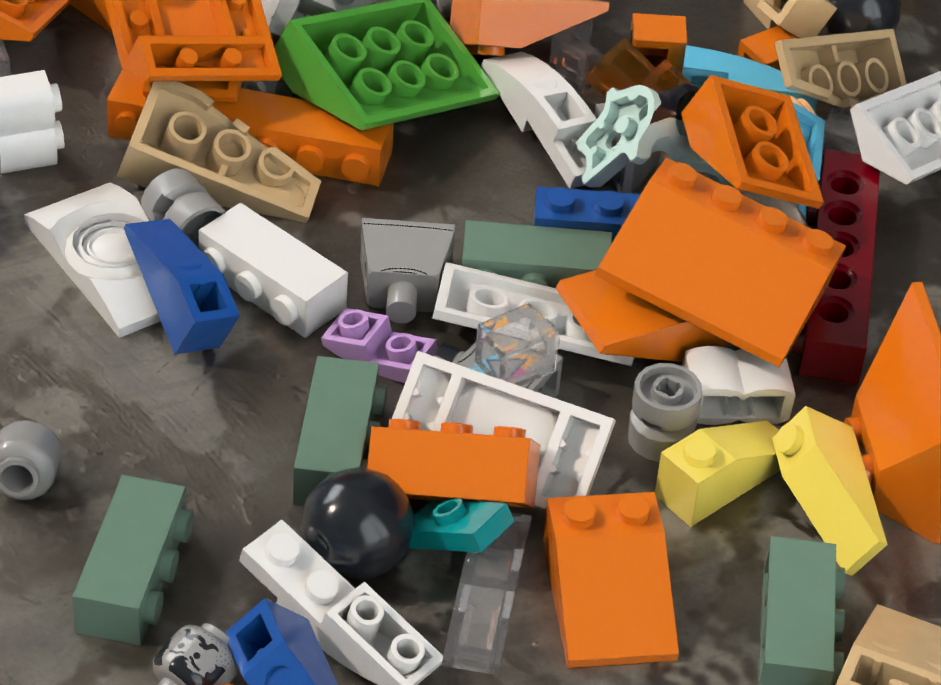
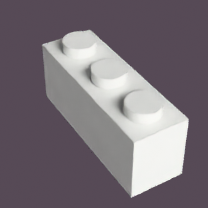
M237 204L198 230L199 249L223 273L228 287L239 293L244 300L254 303L272 315L280 324L290 327L304 338L339 315L344 308H347L348 272L244 204Z

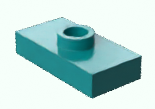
M459 498L431 500L414 515L415 526L409 548L481 553L515 520L507 503L462 501Z

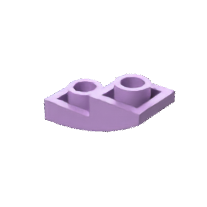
M349 308L343 309L321 337L322 345L343 359L379 363V376L401 383L406 382L417 351L434 356L438 350L436 339L392 332L388 315Z

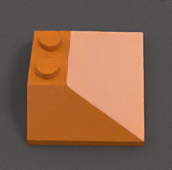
M104 0L121 67L145 81H279L282 77L261 0Z
M912 282L856 394L851 417H846L844 423L852 426L878 512L930 542L941 544V333L923 283Z

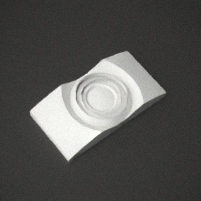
M109 182L24 214V221L27 227L119 338L161 321L123 229L125 224L149 221L137 197L122 187Z
M420 351L416 353L392 419L421 422L420 430L440 431L441 423L444 422L472 425L473 434L493 435L495 426L525 429V437L531 438L540 444L535 507L545 511L547 498L589 495L616 422L615 419Z

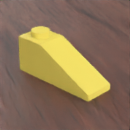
M805 406L788 423L783 425L772 438L781 474L823 541L836 544V561L839 566L845 568V574L853 576L888 544L853 427Z
M765 420L703 428L695 431L661 452L655 488L656 498L687 525L692 527L781 471L772 440L779 430Z

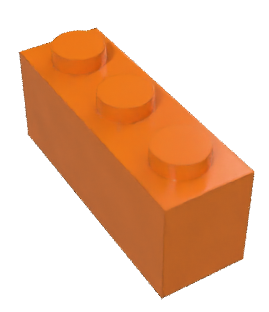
M389 419L388 427L371 426L367 469L388 475L399 484L408 499L431 501L459 498L462 501L507 503L508 507L535 508L540 444L531 438H526L525 429L495 426L493 435L473 434L472 425L444 422L441 423L440 431L420 430L421 422L407 419Z

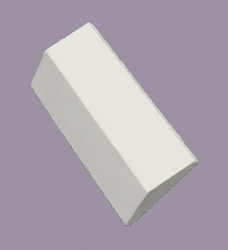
M941 71L860 102L850 109L862 161L906 185L941 170Z
M445 263L432 319L632 366L634 357L606 355L598 352L556 288L457 264Z

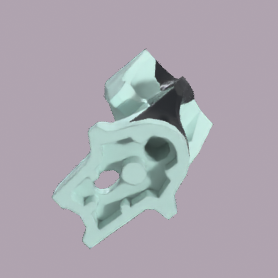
M686 83L662 91H656L642 85L632 86L623 90L612 87L607 92L604 110L576 141L578 151L586 156V170L582 176L583 184L588 187H601L629 162L637 165L644 164L651 157V153L665 151L669 153L671 160L685 163L698 172L708 173L709 179L717 183L734 187L690 147L681 113L700 88ZM618 134H621L619 142L611 148L613 139Z

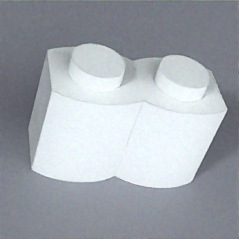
M45 70L0 77L1 174L56 165L58 160L57 149L65 147L61 123L59 120L55 121V113L62 111L60 90L57 83H49Z
M701 346L685 351L682 366L693 372L702 385L703 392L697 423L722 425L738 420L745 423L767 420L771 424H778L790 419L795 399V390L787 358L784 359L779 368L743 349L734 351L720 346Z

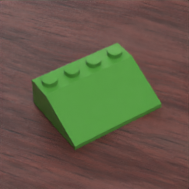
M393 0L289 20L274 47L282 78L293 93L361 131L495 100L500 95L498 89L430 0Z

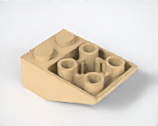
M877 604L853 643L836 685H941V627Z

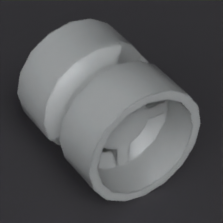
M171 169L161 173L147 186L141 199V206L150 221L171 219L198 248V230L226 212L213 196L208 194L196 177L185 169Z
M658 363L648 366L638 373L634 383L632 410L630 412L627 435L628 442L633 450L642 457L660 462L662 451L696 431L697 416L700 410L703 391L700 380L693 372L676 364Z

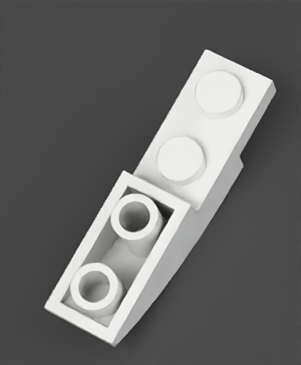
M518 52L484 59L481 67L500 92L499 96L522 132L530 130L535 132L569 189L584 186L582 176L586 170V156L578 151L576 141L596 120V117L584 100L558 72L532 55Z
M280 520L242 549L239 562L278 598L276 603L307 618L322 650L363 678L377 685H418L443 664L445 657L366 582H363L355 589L283 520Z

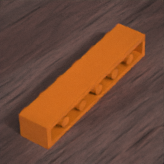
M122 69L107 98L108 136L130 140L148 96L143 95L144 80L125 69ZM244 88L240 89L237 102L214 101L212 105L233 122L237 118L250 127L248 131L250 135L268 148L277 147L313 175L379 187L392 154L394 123L361 131L307 100Z

